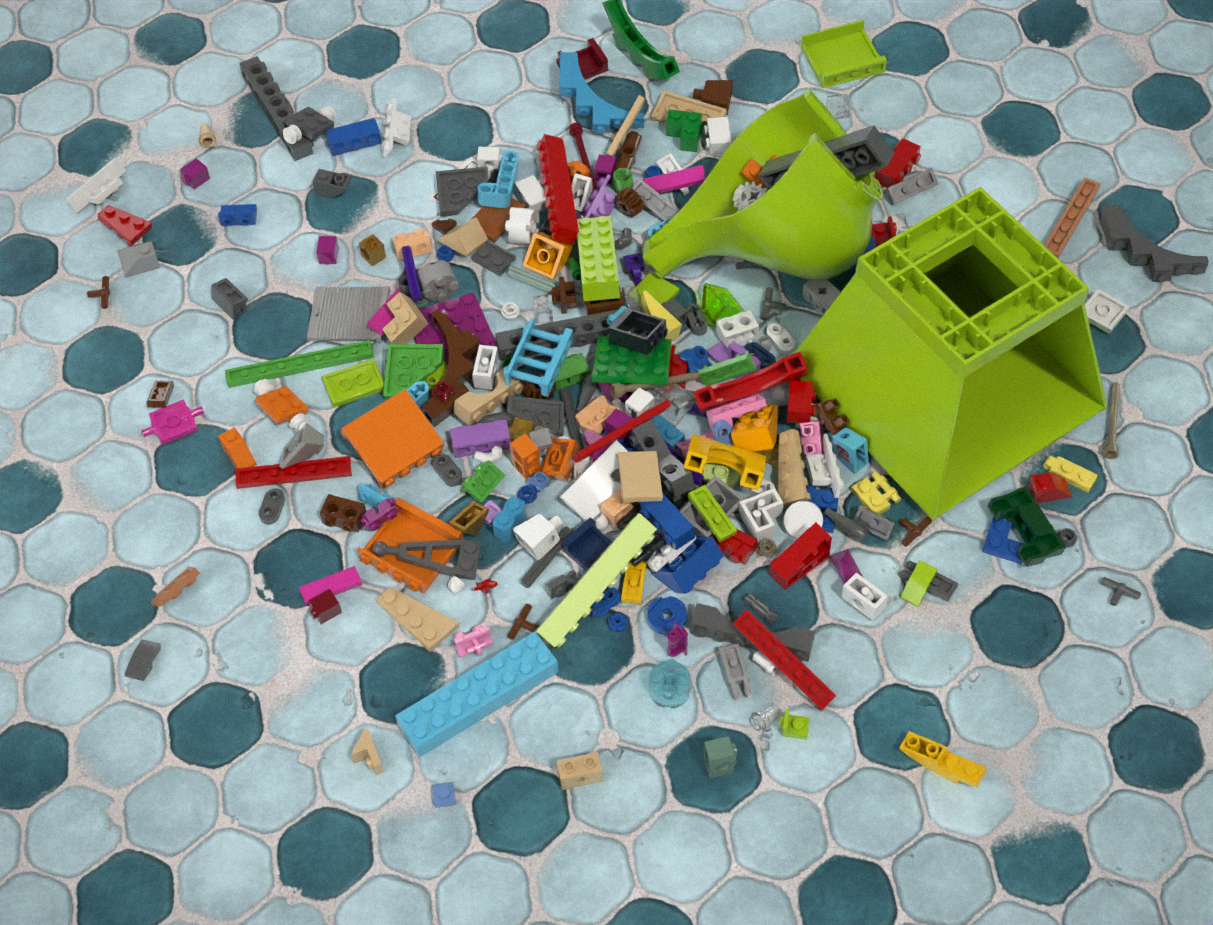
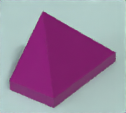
M848 549L830 555V559L844 584L855 573L862 576Z

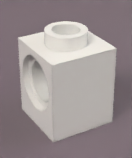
M478 147V167L487 166L488 172H492L493 169L498 170L503 158V154H499V147Z

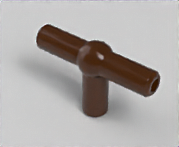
M103 276L102 289L87 291V297L101 296V307L103 309L108 308L110 295L109 277Z
M926 516L917 526L906 518L901 519L900 524L910 531L902 540V544L907 547L916 537L921 536L922 532L932 523V519Z
M525 604L519 616L515 618L514 624L507 635L509 639L514 640L521 627L531 632L538 628L537 625L526 620L532 609L530 604Z

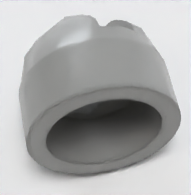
M767 336L759 338L757 343L767 351H770L772 349V340Z

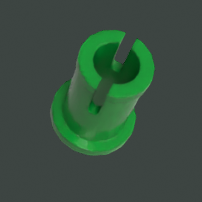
M571 258L567 261V265L572 272V277L580 280V264L577 258Z

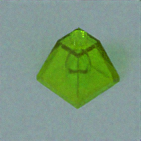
M708 283L703 285L702 312L706 316L707 322L711 325H716V321L724 317L745 312L727 288Z

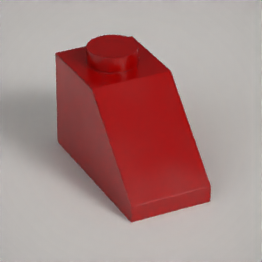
M1051 472L1031 475L1028 490L1037 503L1071 498V493L1065 479Z

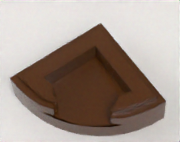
M438 219L432 222V227L443 235L457 226V222L453 219Z

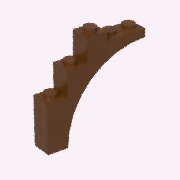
M438 309L432 312V320L441 332L449 353L447 371L443 381L453 386L454 392L450 393L447 401H442L441 398L432 396L422 406V413L434 427L454 413L455 400L469 391L464 385L466 381L473 377L474 364L469 358L478 352L480 342L476 334H471L467 329L462 332L457 325H453L450 322L449 317L445 313H441Z

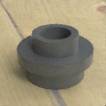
M1065 528L1058 532V536L1067 548L1076 544L1077 536L1072 529Z

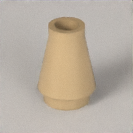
M208 124L200 126L199 142L204 147H212L216 142V136Z

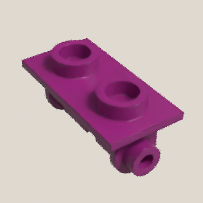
M387 498L376 505L380 512L377 513L375 508H372L362 515V518H360L361 523L364 525L362 528L368 531H375L385 521L394 519L402 509L394 506L396 502L393 498Z
M673 622V630L667 634V654L671 657H676L683 652L686 656L688 633L683 626L679 627L676 622Z

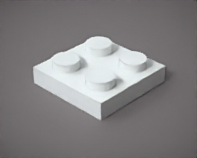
M1099 289L1096 290L1085 304L1089 323L1108 334L1121 321L1130 307Z

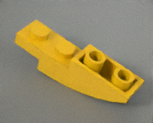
M910 731L899 747L903 753L917 763L957 784L961 781L978 788L987 772L985 766L953 754L947 750L946 746Z

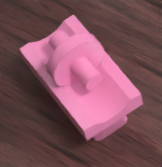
M820 421L800 423L803 457H806V454H823Z
M480 624L472 629L473 632L465 634V632L455 634L454 642L460 658L473 652L480 656L482 655L481 649L493 645L488 626L483 627Z

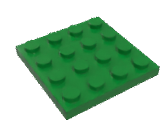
M609 336L598 337L592 382L668 385L672 339H662L657 347L647 355L609 342Z

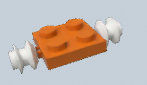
M267 379L259 380L255 384L254 393L259 395L256 397L255 402L277 424L291 420L289 426L291 429H295L296 434L306 423L310 425V420L305 419V414H308L309 407L287 386L274 390V385L269 384Z

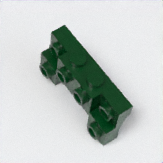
M1027 487L1018 488L1009 494L991 498L987 506L995 519L999 521L1010 518L1024 539L1025 544L1020 545L1017 553L1026 567L1041 564L1046 558L1062 555L1066 546Z

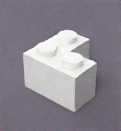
M775 488L739 502V516L750 535L758 540L757 544L765 538H773L775 524L772 519L781 516L783 513V501Z

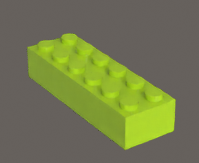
M611 216L577 219L579 228L577 240L583 301L620 298Z

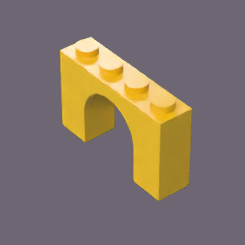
M692 434L683 468L702 473L707 463L723 464L733 468L740 474V485L759 490L764 476L766 456Z

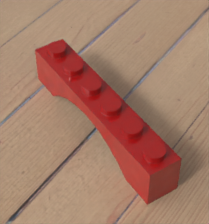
M800 351L784 357L756 373L737 380L710 385L694 391L693 394L702 415L710 409L808 375V370Z

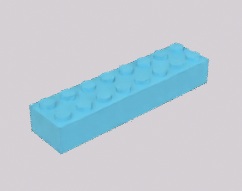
M533 632L395 715L397 725L418 757H421L559 673L558 661L538 634Z

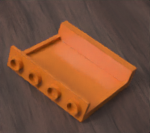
M406 389L342 427L341 430L343 438L349 440L379 482V488L391 486L399 476L405 477L411 472L410 469L415 466L420 467L424 465L429 457L441 454L444 446L443 440Z
M398 497L395 500L396 504L394 506L402 510L397 513L394 519L384 522L364 549L357 548L359 559L366 565L374 566L380 573L392 576L395 581L405 583L411 590L424 594L440 573L400 561L399 555L386 554L383 557H378L373 553L374 544L378 541H383L388 546L400 547L401 543L464 540L463 532ZM458 549L433 550L431 561L447 565ZM426 550L407 551L406 554L424 559Z

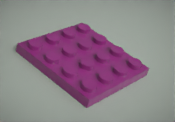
M474 292L419 309L429 324L414 337L416 343L443 344V361L447 364L449 361L447 344L432 320V312L436 309L441 313H445L449 317L450 322L453 325H457L462 332L467 329L471 334H476L480 341L479 345L498 347ZM477 352L474 355H472L469 359L476 358Z

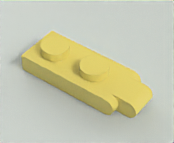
M1048 456L1043 464V467L1049 470L1048 472L1065 479L1067 483L1089 493L1098 476L1060 456L1057 458Z

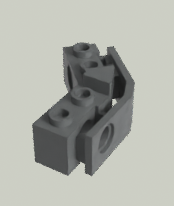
M652 419L633 428L629 432V442L635 452L657 451L661 488L671 500L676 502L694 490L695 484L692 472L689 469L683 468L684 465L671 454Z

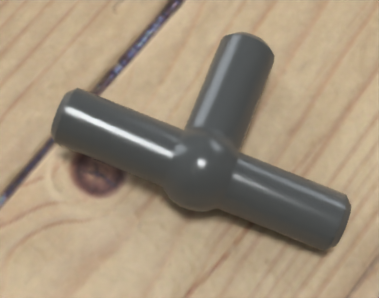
M771 287L766 289L765 299L762 302V320H768L770 308L785 310V303L772 301L773 288Z
M1103 577L1101 584L1115 590L1109 601L1113 606L1118 604L1122 594L1137 600L1141 596V592L1127 587L1124 583H1118L1107 577Z

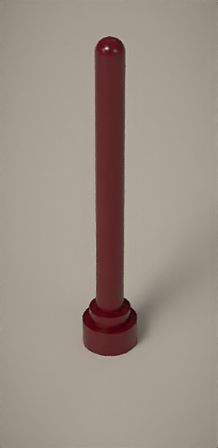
M577 122L572 123L568 127L569 133L575 138L582 163L590 170L589 177L592 178V188L596 190V182L581 137L583 133L582 125Z

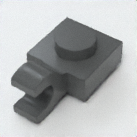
M575 570L570 571L566 576L562 574L546 584L547 595L551 600L564 595L569 586L574 587L580 580V578L577 580L572 579L576 576Z

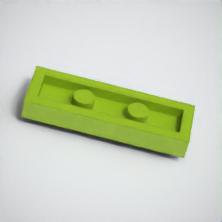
M706 485L688 493V498L719 542L737 533V529Z

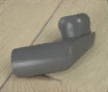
M630 228L623 229V236L614 241L617 250L631 245L632 230Z

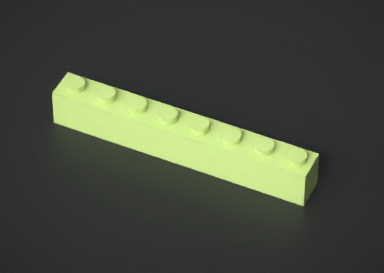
M640 513L633 517L534 631L549 649L559 648L566 641L564 636L568 632L572 633L579 626L577 621L581 617L585 618L591 612L590 606L594 601L598 603L605 595L603 591L607 587L610 589L617 582L615 577L619 572L623 574L629 568L630 564L628 562L632 557L636 559L642 553L641 547L644 543L648 545L654 539L655 535L653 533L657 528Z

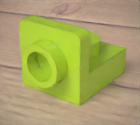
M785 709V716H780L779 728H783L782 736L807 740L810 717L790 715V710Z

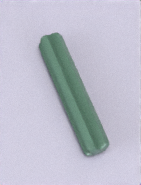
M510 266L507 271L508 276L546 292L556 287L555 283Z

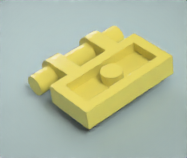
M875 471L871 475L875 480L871 483L868 478H865L851 486V492L865 507L882 514L890 509L891 504L888 502L892 499L894 503H898L901 498L898 495V491L887 483L884 475H880ZM881 487L886 493L882 495L877 489Z

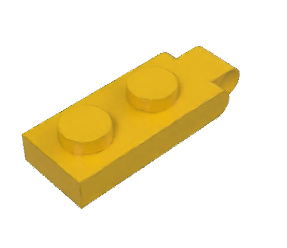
M629 561L630 566L625 571L621 603L641 605L647 563L642 561L635 567Z

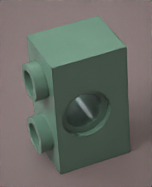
M729 736L704 742V763L709 779L731 774L734 771V765L737 764L735 757L737 756V749L735 743L731 744Z

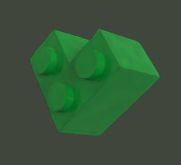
M668 109L666 136L680 138V151L697 152L702 130V113Z

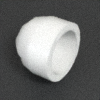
M603 513L593 519L596 522V528L599 530L605 529L608 525L607 517Z
M453 576L448 582V588L453 593H459L465 587V584L456 576Z

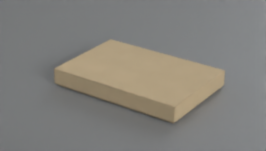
M657 451L618 452L623 502L662 501L663 495Z

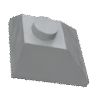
M152 240L117 250L125 278L160 268Z
M306 423L283 448L279 467L282 469L311 458L315 453H320L324 447V435Z

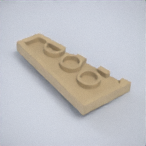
M663 90L651 115V121L666 122L668 109L702 113V125H707V118L725 117L727 111L718 106Z

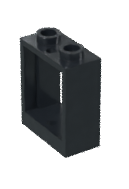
M627 308L608 327L610 343L647 355L657 347L659 342L668 333L666 319ZM634 327L650 332L647 337L630 333L629 330Z

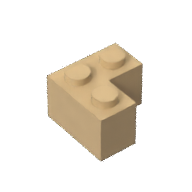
M399 292L387 303L395 318L382 330L392 343L407 344L429 323L413 300Z

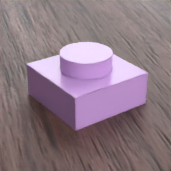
M489 500L484 505V507L489 509L484 522L491 527L496 515L503 510Z

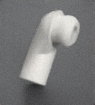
M495 446L492 448V452L488 454L476 451L474 460L484 463L489 460L493 463L501 459L503 455L502 448Z

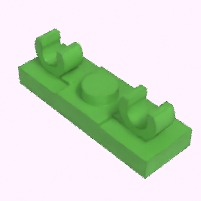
M746 351L745 355L740 356V354H737L736 358L719 363L713 362L712 366L709 367L704 365L703 369L698 370V375L706 386H710L755 371L756 365L752 361L750 353Z

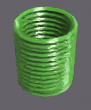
M619 168L614 172L613 178L616 193L626 187H633V175L629 169Z

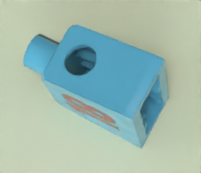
M844 428L835 435H832L831 432L828 434L829 440L832 441L833 453H835L836 458L852 473H857L868 464L867 439L849 428Z

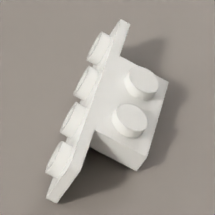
M393 98L390 103L388 102L384 110L386 112L383 122L385 129L382 134L384 141L381 146V150H383L382 157L384 158L391 152L393 141L403 145L409 143L411 116L396 111V98Z
M118 158L111 160L66 199L74 212L78 213L88 203L102 204L110 194L118 191L119 186L123 184L119 177L126 172Z
M823 434V454H806L805 462L812 486H831L834 498H839L840 491H843L844 482L843 479H840V468L836 466V455L832 452V441H829L827 434Z

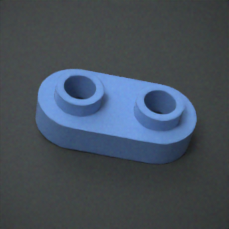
M717 420L711 428L714 440L734 446L731 436V425L725 420Z

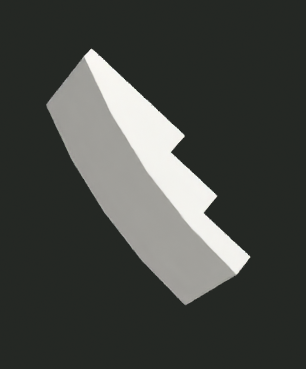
M617 440L560 496L584 522L590 517L594 519L601 512V504L621 488L617 456L618 452L628 451Z

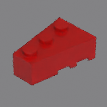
M815 522L781 555L771 561L769 575L786 590L829 558L832 537Z

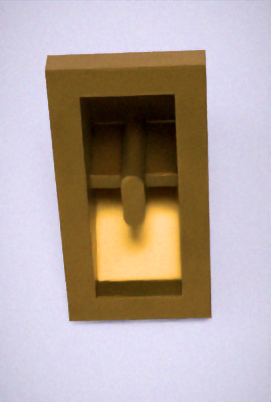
M473 501L449 522V525L465 534L477 536L489 513V509Z

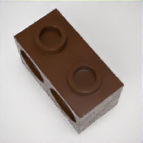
M328 494L320 511L322 523L329 527L335 526L348 532H359L362 526L360 518L366 513L364 503Z

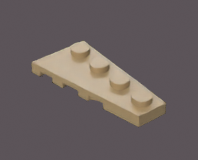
M795 429L779 433L778 494L783 501V508L800 500L807 501L811 499L810 493L806 490L808 485L807 478L803 474L805 465L800 457L802 449L799 432Z
M389 587L376 598V603L429 652L460 627L459 623L392 587Z

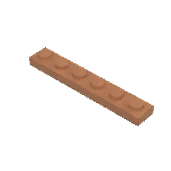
M1084 177L1044 246L1058 259L1100 189V183Z

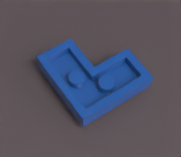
M993 517L982 552L1021 564L1022 559L1018 555L1017 550L1021 544L1025 543L1008 538L1012 522L1006 520L997 521Z

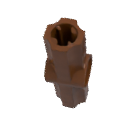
M631 131L627 133L624 144L620 147V155L614 172L619 168H627L631 171L632 166L636 162V154L642 140V136L638 132Z

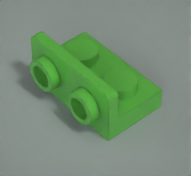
M489 460L484 465L480 463L473 470L476 474L473 477L468 476L462 483L464 487L460 491L462 493L466 491L480 504L505 476Z

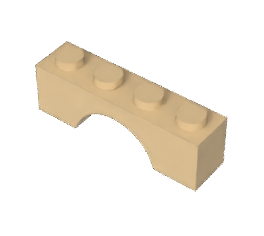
M505 368L496 373L495 389L486 394H475L468 391L455 400L454 414L470 426L480 421L488 413H492L501 404L507 403L508 396L520 394L524 389V380L513 377L510 385H506L505 377H503Z

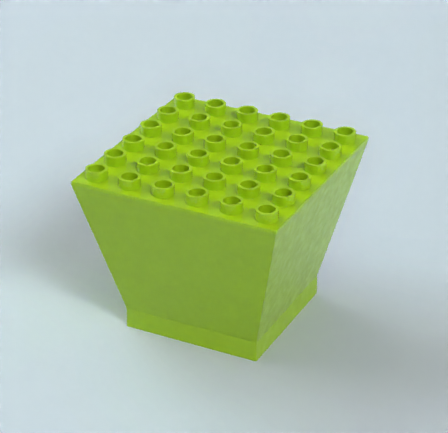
M982 187L975 189L859 257L855 275L795 351V353L801 351L808 370V375L799 379L801 381L813 382V389H816V397L821 402L837 399L840 407L835 410L838 416L845 414L849 419V423L845 428H849L867 439L868 452L932 520L937 519L1107 408L1085 308L1089 287Z

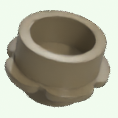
M765 538L757 545L758 553L761 556L771 557L775 554L777 546L773 540Z

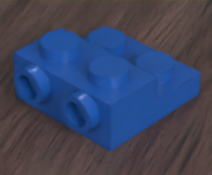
M807 485L806 490L810 493L811 498L807 501L815 503L820 508L823 515L822 528L827 533H833L835 522L825 515L824 511L828 507L837 512L839 498H834L832 488L818 490L815 486Z

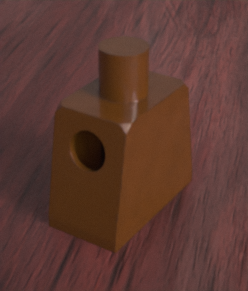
M733 80L705 81L704 89L694 88L693 99H701L704 103L724 108L727 111L726 115H728L733 92Z

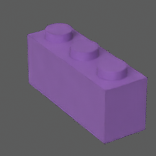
M495 420L493 422L477 423L475 425L459 426L450 429L455 458L475 455L476 451L483 453L492 452V448L495 446L501 447L502 450L510 449L507 420Z

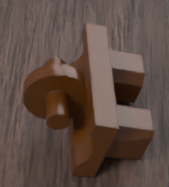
M559 277L560 290L553 287L547 293V299L553 302L554 305L558 304V301L561 300L562 314H567V308L577 307L576 295L566 296V294L575 293V282H565L564 277Z
M836 398L815 405L819 412L818 417L821 420L820 427L824 426L832 435L840 432L849 423V419L845 414L838 416L835 410L840 407Z

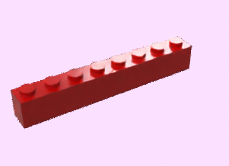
M544 134L537 143V150L539 151V162L541 163L540 172L543 176L542 184L545 189L544 196H546L550 232L552 233L553 240L573 244L579 233L564 140L563 138Z

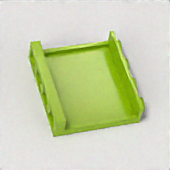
M864 19L802 35L801 49L823 89L886 71L887 59L885 56H879L864 30Z

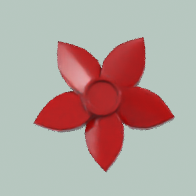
M489 578L483 582H476L477 587L474 588V591L483 589L485 594H487L489 589L496 587L498 584Z

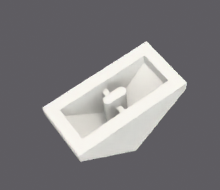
M575 173L571 186L575 209L584 212L582 209L590 201L589 196L593 191L592 178Z

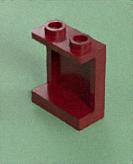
M594 38L587 40V48L575 52L578 55V65L584 80L608 71V59ZM558 51V52H557L558 58L556 59V62H557V65H558L559 68H560V52H561V51Z

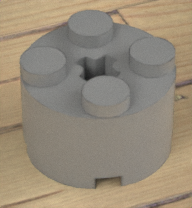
M438 260L432 265L427 263L418 271L419 285L425 298L430 301H438L439 303L447 301L448 297L459 288L453 270L446 261Z

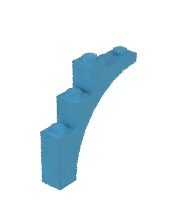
M560 52L559 96L566 98L576 97V114L582 116L593 115L592 133L604 134L610 132V127L621 128L630 111L617 108L605 102L592 91L581 74L577 53ZM638 113L630 128H644V113Z

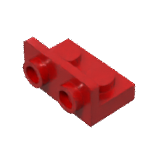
M888 216L887 223L872 224L871 237H875L876 247L896 236L897 225L896 222H893L892 216Z

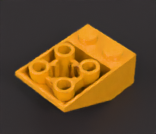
M766 404L767 406L762 407L759 411L747 412L743 416L738 417L731 432L734 446L751 452L773 449L777 441L778 405Z

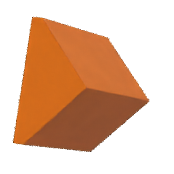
M551 438L552 447L547 450L540 472L545 473L550 478L568 483L575 463L572 457L579 451L580 447L573 439Z

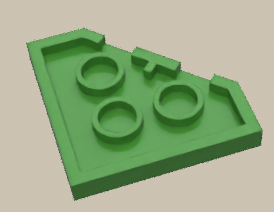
M388 344L383 397L389 399L402 390H407L414 383L424 381L442 366L444 356L443 344Z

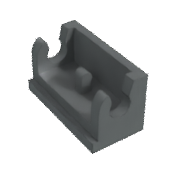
M227 278L211 285L212 300L233 320L236 319L240 308L245 313L248 298Z

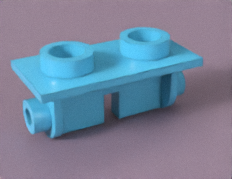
M360 483L358 499L378 511L379 509L376 505L385 499L393 498L396 500L395 497H391L386 493L381 495L382 491L372 484Z

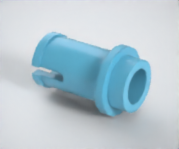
M621 306L614 314L608 316L607 323L609 326L627 307Z

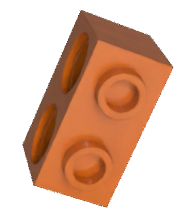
M526 433L510 443L512 465L524 479L534 476L536 472L541 470L539 448Z

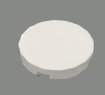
M800 500L791 504L784 515V525L787 532L797 539L815 522L821 527L823 525V515L820 508L815 503Z

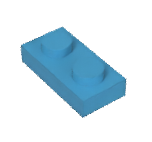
M658 415L652 419L663 440L672 449L676 448V443L685 440V434L662 416Z

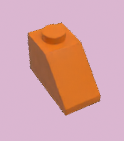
M235 427L218 436L223 451L236 469L257 466L248 446Z

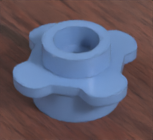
M536 472L532 478L528 479V483L533 485L539 492H542L546 486H550V480H548V476L543 472Z

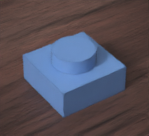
M453 782L432 785L435 808L456 805Z

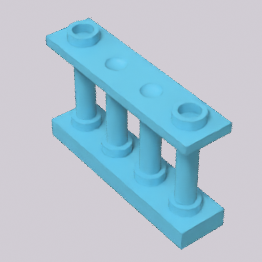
M531 318L528 325L525 324L523 328V336L509 366H506L504 369L503 377H505V384L508 386L513 377L539 384L541 395L548 397L573 342V329L566 328L564 333L560 335L534 329V319ZM532 336L557 342L558 346L557 348L550 349L529 343ZM525 350H530L551 356L552 360L545 363L523 357ZM520 363L545 370V375L538 377L517 371Z

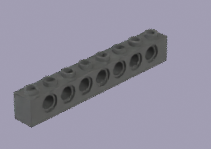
M258 56L240 62L242 76L294 161L314 154L312 149L314 146L313 140L308 139L304 135H302L301 140L296 141L294 144H290L284 139L283 130L289 127L285 124L286 118L292 116L294 111L291 104L286 103L287 99L284 93H280L278 83L273 82L274 79L271 72H267L265 62H261Z
M639 306L628 307L630 309L640 311ZM617 310L534 325V329L556 335L563 334L566 328L573 329V342L570 348L597 343L598 337L609 334L607 319L610 314H614ZM632 327L629 330L631 333L636 335L642 334L644 332L643 330ZM523 328L495 333L501 361L510 356L513 357L523 336ZM532 336L529 343L550 349L557 348L558 346L557 342ZM525 350L523 357L541 353Z

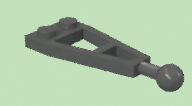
M378 541L373 546V553L378 557H383L386 554L399 555V560L452 577L476 579L481 550V542L478 541L401 543L400 547L388 546L385 542ZM460 549L457 568L431 561L433 550ZM426 550L424 559L406 554L407 551Z

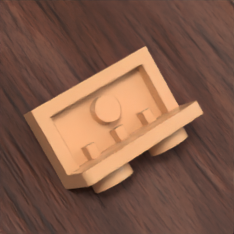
M415 229L412 233H398L395 237H392L398 260L403 259V246L411 247L413 257L433 251L426 229Z
M600 395L577 413L575 418L582 431L592 430L601 433L605 428V420L615 408L620 409L608 404L605 396Z

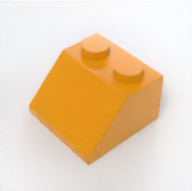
M543 232L534 233L522 266L554 280L567 263L573 245L555 241L552 239V236Z

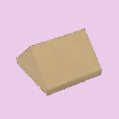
M477 217L461 223L439 238V242L466 257L486 244L488 240Z

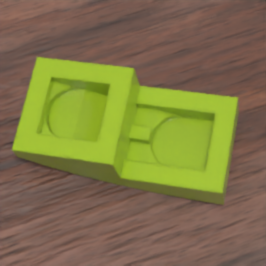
M919 560L900 598L919 607L938 569Z

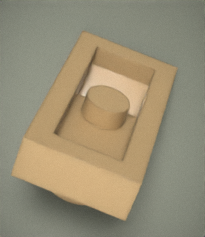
M367 728L363 730L351 753L353 763L366 759L369 770L374 769L375 774L379 775L384 773Z

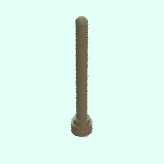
M697 372L671 376L668 378V385L696 380L699 375ZM620 382L612 383L611 394L615 399L622 397L627 392L636 391L638 388L643 390L664 385L620 384Z
M1117 382L1112 384L1108 443L1103 447V456L1107 459H1116L1119 456V447L1116 444L1120 385Z

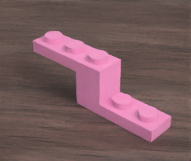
M755 394L706 411L710 431L712 425L717 420L727 421L733 430L732 417L738 418L743 416L744 413L759 411L762 407L767 406L765 398L760 394ZM712 431L699 435L714 440ZM691 438L676 443L677 451L682 456H686Z

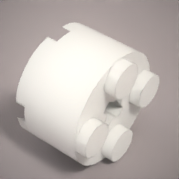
M510 208V219L505 224V230L509 231V243H531L533 234L539 232V229L536 228V223H539V213L536 209Z

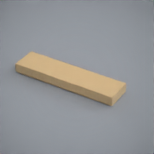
M638 96L607 150L606 155L614 157L644 104V97Z

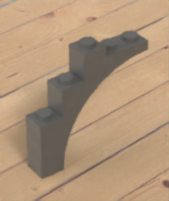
M1122 205L1103 206L1100 218L1108 250L1126 249L1130 266L1148 265L1152 282L1170 281L1172 275L1205 273L1209 263L1207 256H1190L1164 249L1146 239L1131 225Z

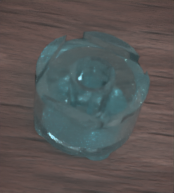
M674 659L657 664L649 675V691L653 702L664 708L665 706L672 709L682 706L688 700L691 677L687 668Z

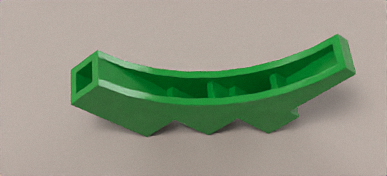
M606 0L602 2L614 33L612 35L618 49H627L633 64L643 65L648 79H668L680 72L674 56L666 55L654 48L637 30L624 9L621 0Z

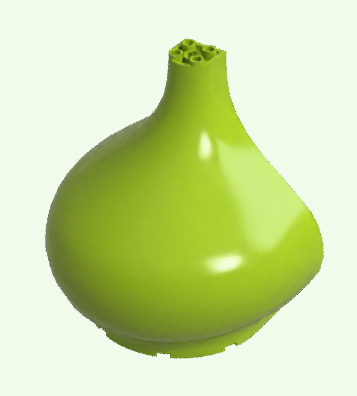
M809 88L800 96L781 102L764 112L736 137L683 208L644 242L643 259L647 265H652L656 269L655 272L660 278L668 276L677 268L694 259L707 256L735 257L808 280L833 278L852 268L857 263L858 258L864 254L871 240L873 208L883 198L882 188L879 181L873 177L875 175L874 171L855 177L824 144L826 141L846 135L847 131ZM802 150L787 172L772 188L755 202L737 212L739 208L734 207L735 201H732L735 190L738 189L740 184L744 186L745 182H748L749 185L752 184L740 174L749 159H754L763 167L766 161H769L773 155L781 157Z

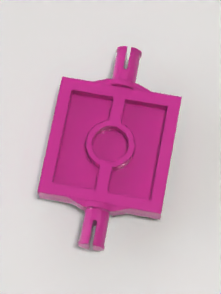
M183 399L166 406V408L148 413L152 426L141 431L144 437L155 433L162 445L197 432L198 429L194 417L203 414L204 410L202 406L191 410Z

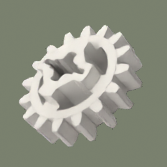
M754 181L751 185L748 182H745L744 186L740 184L734 192L732 201H735L733 206L739 208L737 212L741 211L763 196L767 188L762 189V184L756 186Z

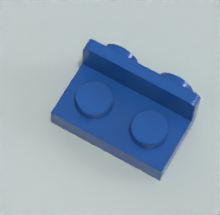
M221 205V212H218L221 226L256 225L257 205Z

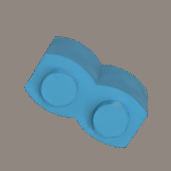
M514 496L506 501L503 511L498 513L493 521L495 538L507 543L514 537L513 528L522 524L526 519L524 501Z

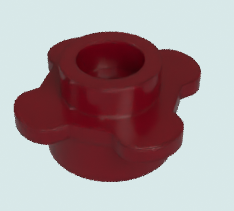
M439 381L435 389L432 390V395L441 398L442 401H447L450 393L454 392V387L445 381Z

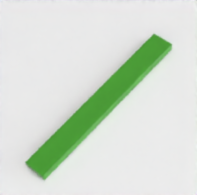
M371 340L236 367L225 370L227 384L231 388L255 383L263 379L270 380L374 358Z

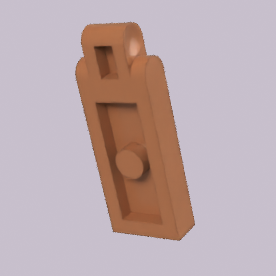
M187 567L157 593L156 597L152 599L151 604L160 607L170 599L177 598L185 586H190L196 581V577L200 574L195 567Z

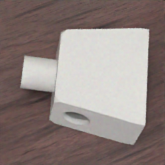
M538 514L514 527L513 531L518 542L537 560H540L559 542L560 538L556 529L562 526L563 522L557 515L548 521L541 514Z

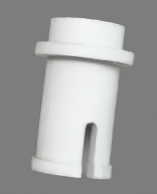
M760 650L754 654L752 660L766 669L767 673L774 674L778 670V667Z

